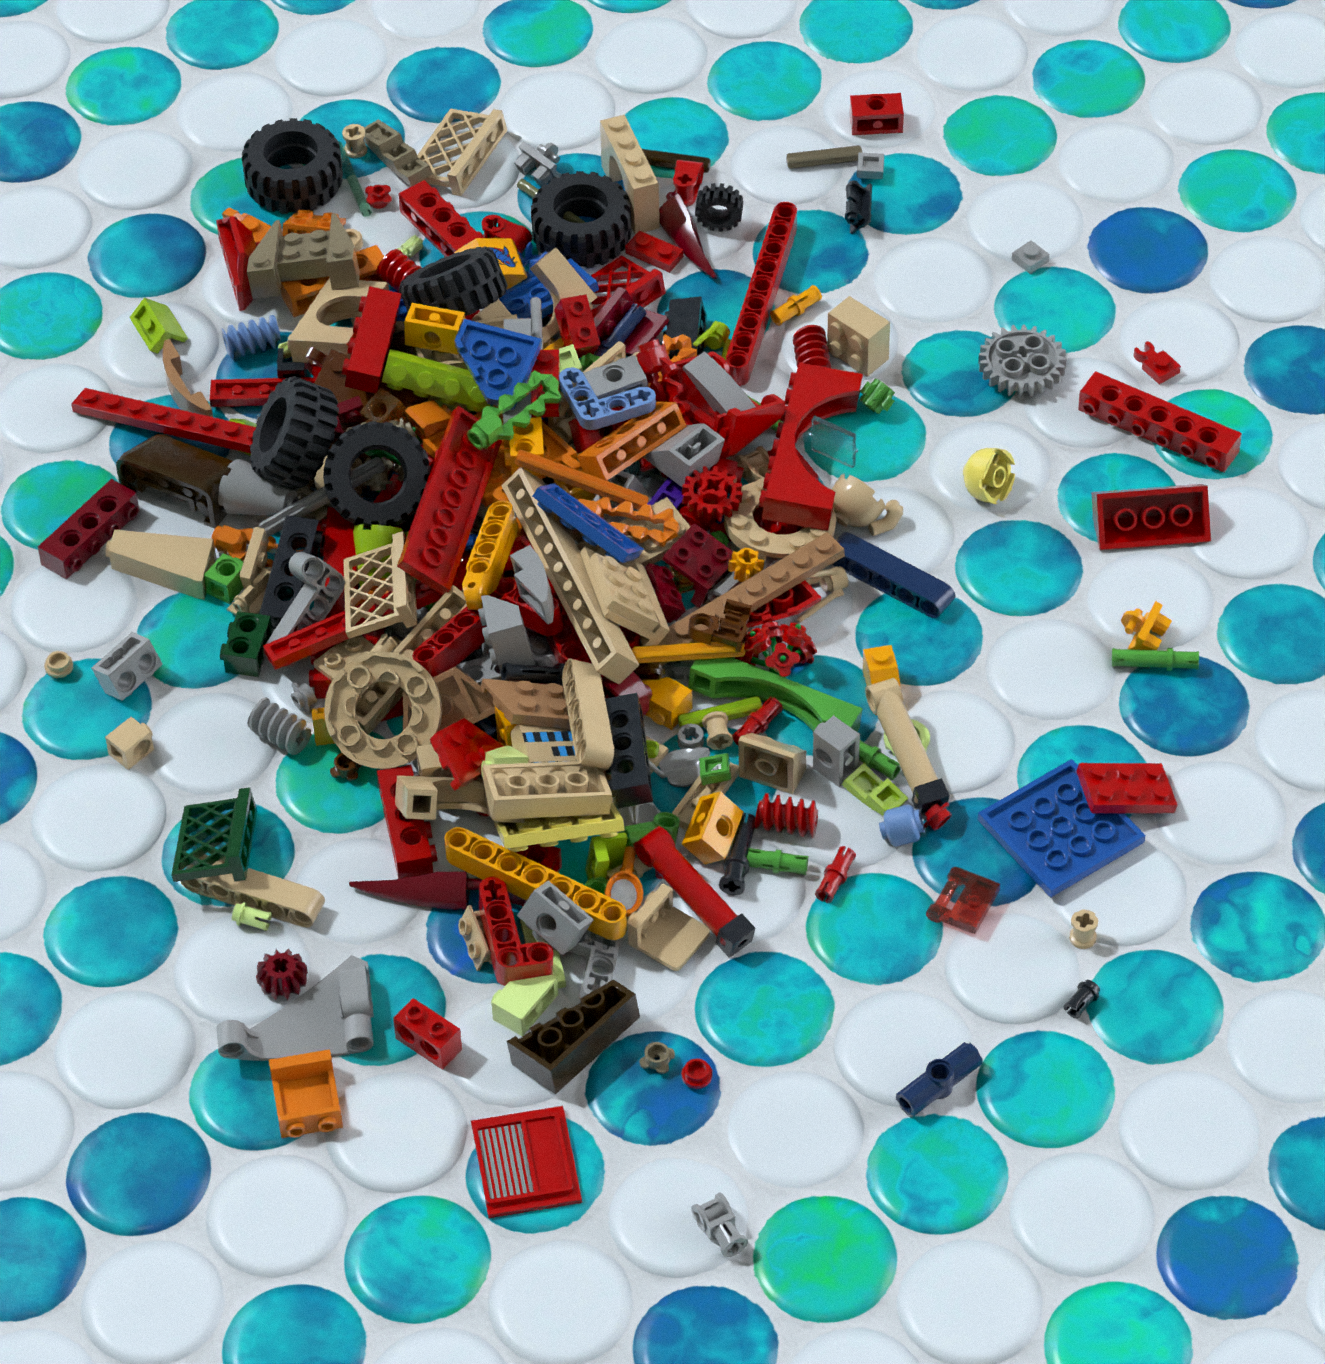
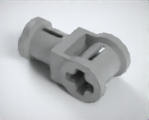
M721 1192L715 1194L714 1199L702 1205L694 1204L691 1206L692 1214L698 1227L703 1232L705 1231L710 1241L715 1238L721 1245V1253L724 1257L735 1256L747 1246L748 1240L737 1231L735 1215L726 1197Z

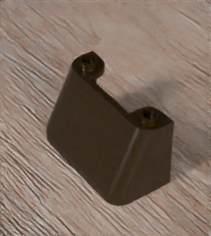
M157 434L123 453L116 462L120 484L136 493L137 491L143 493L147 487H151L189 502L190 511L196 513L199 510L205 516L203 522L206 526L215 529L228 514L222 511L224 506L219 505L218 496L220 481L223 475H229L231 468H228V466L233 462L232 460L178 441L168 435Z

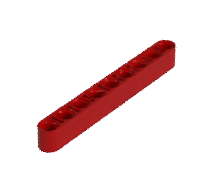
M780 202L773 209L726 355V362L730 367L729 375L739 386L747 384L750 380L770 312L772 311L797 232V207L790 202Z

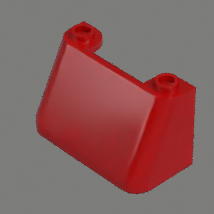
M714 351L707 353L729 374V364L723 357ZM697 356L673 362L677 368L670 375V378L683 385L684 391L678 398L681 401L688 402L691 407L685 417L693 424H706L725 439L720 459L736 455L782 418L786 402L774 394L763 397L761 405L750 399L756 407L740 411L737 408H732L727 411V414H720L718 411L714 412L682 368ZM662 381L661 385L667 397L666 402H669L670 396L666 384Z

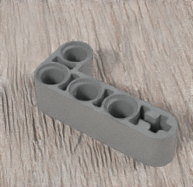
M305 552L295 553L289 561V569L296 578L305 584L266 644L294 633V629L298 624L299 630L324 620L344 589L345 580L342 574L316 556ZM309 561L308 570L304 572L305 564ZM329 577V584L325 587V581ZM314 601V607L310 611L309 606L311 602ZM263 649L264 658H265L269 663H271V662L269 661L268 657L266 656L265 651H264V649ZM295 661L290 665L281 668L289 669L293 667L298 661Z

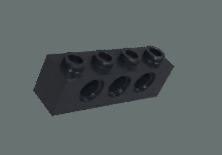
M286 515L259 613L271 616L272 629H276L305 584L295 576H289L291 573L289 569L291 557L298 552H305L318 557V549L324 546L325 532L322 531L319 520ZM300 547H306L303 551H295ZM309 561L305 564L304 572L308 570ZM285 597H292V599L288 601H282V599Z
M633 693L607 698L605 702L614 745V757L606 773L607 775L611 774V780H607L612 797H615L618 809L654 802L643 711L638 694Z

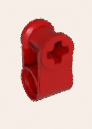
M677 160L673 177L674 192L676 195H680L686 207L696 202L698 191L703 181V162Z
M488 215L481 222L484 238L512 239L517 251L521 254L526 249L527 244L532 242V234L526 227L517 225L498 215Z

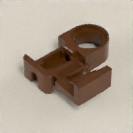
M727 599L723 613L726 615L725 618H720V621L719 617L705 613L694 614L689 619L688 635L695 641L711 645L712 641L724 643L735 647V652H740L746 640V624L751 615L752 605ZM702 624L706 625L708 629L698 630L694 626Z

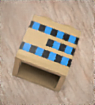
M517 724L511 731L512 747L528 756V763L576 761L571 728L564 729Z

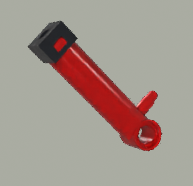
M658 826L634 843L635 853L641 862L647 867H653L656 878L664 879L717 937L716 944L729 958L752 942L756 929L743 913L737 915L676 849L674 840L664 828Z

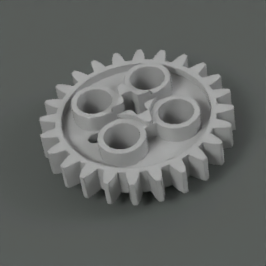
M1012 325L1011 331L1001 328V335L992 332V339L985 338V345L980 346L978 358L979 372H983L984 380L990 379V387L998 384L999 392L1006 388L1008 389V395L1018 391L1019 397H1022L1024 392H1028L1032 397L1035 390L1044 394V387L1052 390L1053 383L1059 384L1060 377L1064 376L1067 361L1065 357L1066 350L1061 349L1062 342H1055V335L1046 337L1047 330L1038 333L1036 326L1031 330H1027L1026 325H1023L1021 330H1017Z

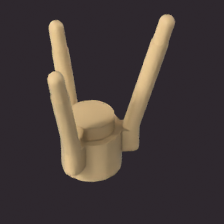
M836 566L821 570L809 577V579H806L810 585L820 583L823 591H829L831 594L799 616L797 622H802L833 599L844 595L843 589L848 587L849 581L843 567Z

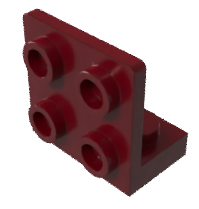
M618 287L594 318L600 342L607 339L634 303L626 289ZM645 310L647 315L643 317L623 343L625 344L626 355L632 356L635 352H639V345L655 340L669 322L667 316Z
M693 524L664 554L663 561L694 583L692 589L695 593L690 602L700 608L708 599V592L730 572L728 571L729 560H732L733 551L700 526Z

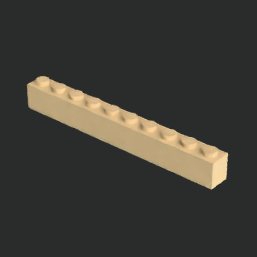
M520 467L502 485V488L512 504L535 552L542 561L545 572L596 671L620 684L639 666V663L619 625L604 617L580 551L568 528L560 522L561 517L553 511L548 513L537 505L538 500L532 497L538 487L545 485L543 480Z

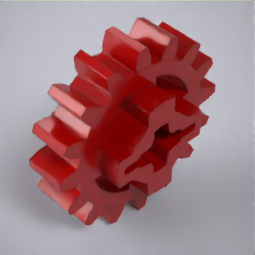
M703 466L701 473L693 470L692 477H685V484L682 485L681 493L683 495L682 503L688 504V512L696 511V518L705 515L706 520L710 521L712 517L716 516L718 521H722V515L730 518L732 517V511L739 510L743 492H741L742 484L736 483V475L729 477L727 469L721 473L718 472L717 466H714L712 471Z

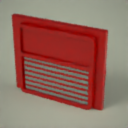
M563 1106L471 1120L488 1218L582 1203Z

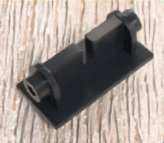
M852 180L846 185V198L848 201H846L845 220L850 224L851 234L860 228L866 227L871 222V183L863 187L857 181Z

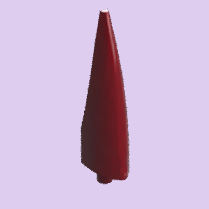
M669 192L666 195L667 201L659 208L660 225L677 247L684 249V255L713 279H717L704 254L695 221L680 195H676L675 192Z
M437 871L421 876L394 880L351 881L349 886L396 902L430 908L466 910L469 905L470 890H479L482 879L470 878L467 872Z

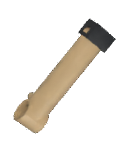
M891 678L866 686L865 694L868 705L873 714L878 716L913 794L912 803L916 810L919 809L923 817L934 805L939 804L941 807L949 801L950 795L942 778L938 779L905 708L902 691L897 680Z

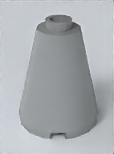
M236 459L228 466V468H231L229 475H223L220 481L218 502L219 505L224 506L222 511L228 514L273 516L299 501L294 489L259 477L252 469V464L245 460Z

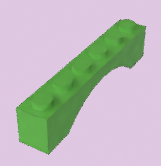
M738 659L695 660L690 667L688 688L711 698H751L758 696L760 700L765 702L769 697L776 698L782 704L783 709L790 711L803 720L813 732L820 723H825L833 715L856 732L860 728L863 708Z

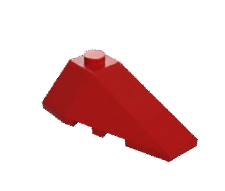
M804 580L751 612L746 626L750 628L798 615L820 602L821 596Z

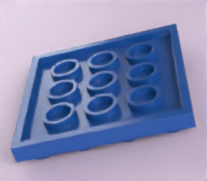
M1073 759L978 812V821L1050 898L1145 843L1146 835L1125 813H1091L1076 772L1078 765Z

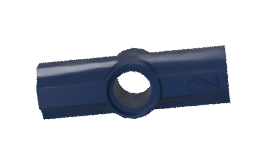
M964 1042L943 1059L930 1061L923 1074L896 1093V1100L908 1116H915L936 1099L948 1097L952 1093L954 1085L982 1065L983 1058L974 1045Z

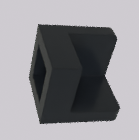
M278 348V378L307 377L305 363L285 362L284 348Z

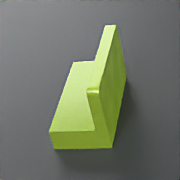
M144 297L129 317L151 352L158 354L163 348L164 341L172 338L184 343L188 339L170 308L165 304Z
M625 832L618 833L617 836L610 838L591 837L585 865L588 880L592 877L595 879L598 877L606 879L608 870L622 864L627 843Z

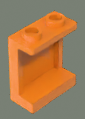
M330 1049L269 1060L281 1138H296L304 1134L330 1132L334 1129L343 1128Z

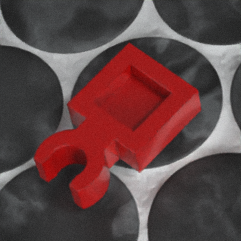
M1145 342V352L1140 351L1137 347L1134 348V359L1142 363V370L1159 385L1180 373L1181 365L1164 350L1156 353L1154 351L1155 347L1151 342Z

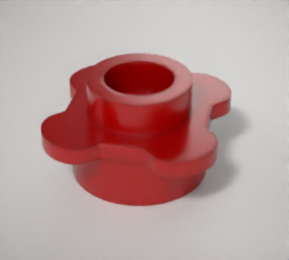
M374 185L366 187L365 193L368 194L366 203L376 209L386 207L392 201V197L389 196L390 186Z
M946 802L941 807L939 804L931 807L925 814L927 821L924 823V828L930 825L936 831L942 827L952 816L947 810L950 804Z

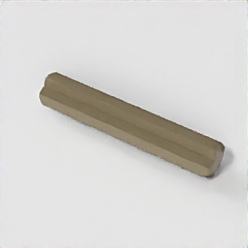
M859 145L787 154L786 162L790 169L858 161V153L863 152Z

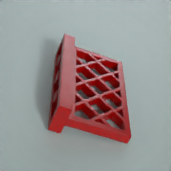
M619 256L591 275L597 282L608 281V284L598 285L599 290L594 292H607V296H597L591 302L592 305L600 304L596 308L591 309L594 319L612 296V292H615L618 287L628 291L634 303L638 304L637 307H646L666 293L662 272L657 269L649 272L626 257ZM621 266L628 269V271L614 272ZM640 278L635 282H631V279ZM627 279V283L613 284V280Z

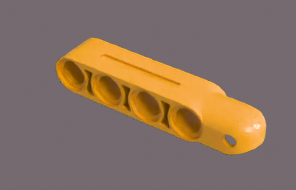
M497 501L489 506L466 565L467 572L462 588L468 610L483 608L481 596H490L496 590L518 532V524L513 506L508 501Z

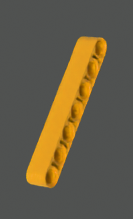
M455 827L446 832L444 836L446 859L451 865L482 880L488 877H496L505 882L508 892L526 901L535 889L549 880L594 919L587 930L609 940H618L626 934V908L621 902L516 852L505 849V847L465 828Z

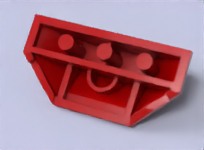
M235 216L216 220L220 246L238 309L243 311L254 300L248 280L247 267L249 257L260 241L255 242L252 231Z

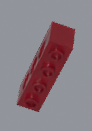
M110 479L38 546L41 565L67 580L74 572L79 571L91 556L100 551L101 547L112 538L114 530H120L140 512L137 493Z

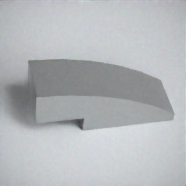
M703 352L682 367L714 412L718 411L720 414H727V411L732 408L744 411L756 407L732 377L706 352Z
M528 545L510 555L515 572L514 577L520 597L547 624L553 622L554 604L550 585L542 561L534 549Z

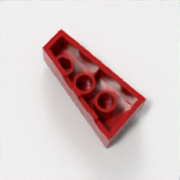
M369 286L367 297L361 296L358 312H362V316H356L353 333H357L356 338H350L347 353L351 354V358H345L341 373L346 375L345 387L377 394L396 327L401 293Z

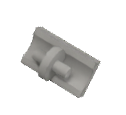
M524 141L519 145L522 154L516 159L514 164L520 172L527 174L535 166L537 169L531 176L541 187L547 184L550 179L561 177V174L556 171L557 166L555 163L559 162L560 157L557 155L558 147L554 143H547L545 146L540 144L537 150Z

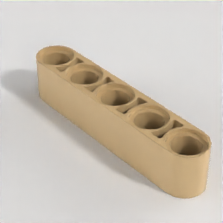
M568 659L563 669L562 682L576 761L578 764L607 770L613 761L614 745L601 675L591 663Z
M205 854V855H203L202 857H200L199 859H200V860H204V859L207 858L209 855H206V854ZM218 860L212 865L224 864L225 862ZM190 864L185 869H190L195 865ZM248 868L246 880L234 882L232 873L180 881L186 889L194 893L232 905L246 902L249 907L272 912L273 918L306 928L313 925L325 903L324 896L313 888Z

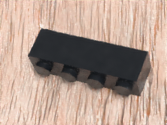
M702 297L670 300L669 311H665V316H667L669 322L666 325L667 330L663 331V336L666 334L674 338L684 334L691 338V345L693 349H697V356L702 354L705 341L697 347L693 345L697 338L706 331L707 313ZM679 349L669 352L670 360L678 355Z

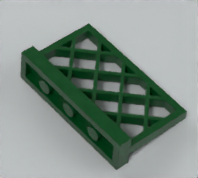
M250 787L239 789L237 798L184 806L171 874L173 882L231 873L234 882L246 880L257 816V808ZM225 810H231L225 815L221 814ZM203 814L197 819L191 817L192 815ZM216 819V821L210 824L209 826L206 825V823L210 820ZM225 825L230 826L222 832L218 831ZM197 829L200 830V832H198L194 836L189 835ZM209 836H212V837H213L211 840H209V841L206 842V843L202 842L204 839H206V838L209 837ZM222 842L226 843V845H224L220 849L215 848ZM194 846L197 847V849L191 852L190 854L186 852ZM206 853L211 854L210 856H208V857L205 858L204 860H200V859H199L200 857H202V856L205 855ZM218 860L225 862L224 864L212 865ZM190 864L195 865L190 869L182 870Z

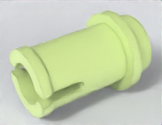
M246 902L235 905L232 921H235L238 926L246 924L263 929L264 931L268 930L270 923L260 921L259 918L271 921L272 912L249 907Z

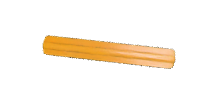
M714 641L711 645L697 642L636 646L632 648V652L639 664L734 658L745 655V643H743L740 652H735V647Z

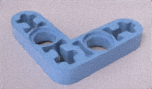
M566 368L559 374L560 390L579 424L587 430H596L652 412L656 407L655 392L649 387H638L598 400L580 369ZM578 396L588 397L585 401L575 400ZM614 406L624 407L621 411L611 410ZM590 410L592 417L587 415V411Z

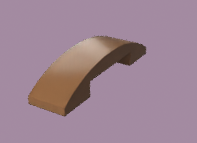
M165 340L162 353L167 386L173 400L181 410L213 417L212 408L203 393L200 391L190 394L180 377V375H183L180 355L171 340Z

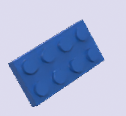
M571 258L567 260L593 292L599 290L598 283ZM536 276L506 290V293L498 298L512 315H517L518 319L531 318L530 300L534 297L541 299L542 319L553 313L552 297Z
M555 483L538 487L532 497L538 500L537 505L548 513L553 511L561 517L560 522L564 526L572 530L576 528L584 534L582 538L593 546L599 545L606 550V556L614 558L618 563L620 561L625 563L637 559L644 549Z

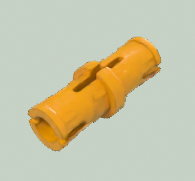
M812 285L799 295H792L787 299L786 303L770 312L772 321L777 326H780L793 316H800L805 312L806 308L822 299L821 292L815 285Z

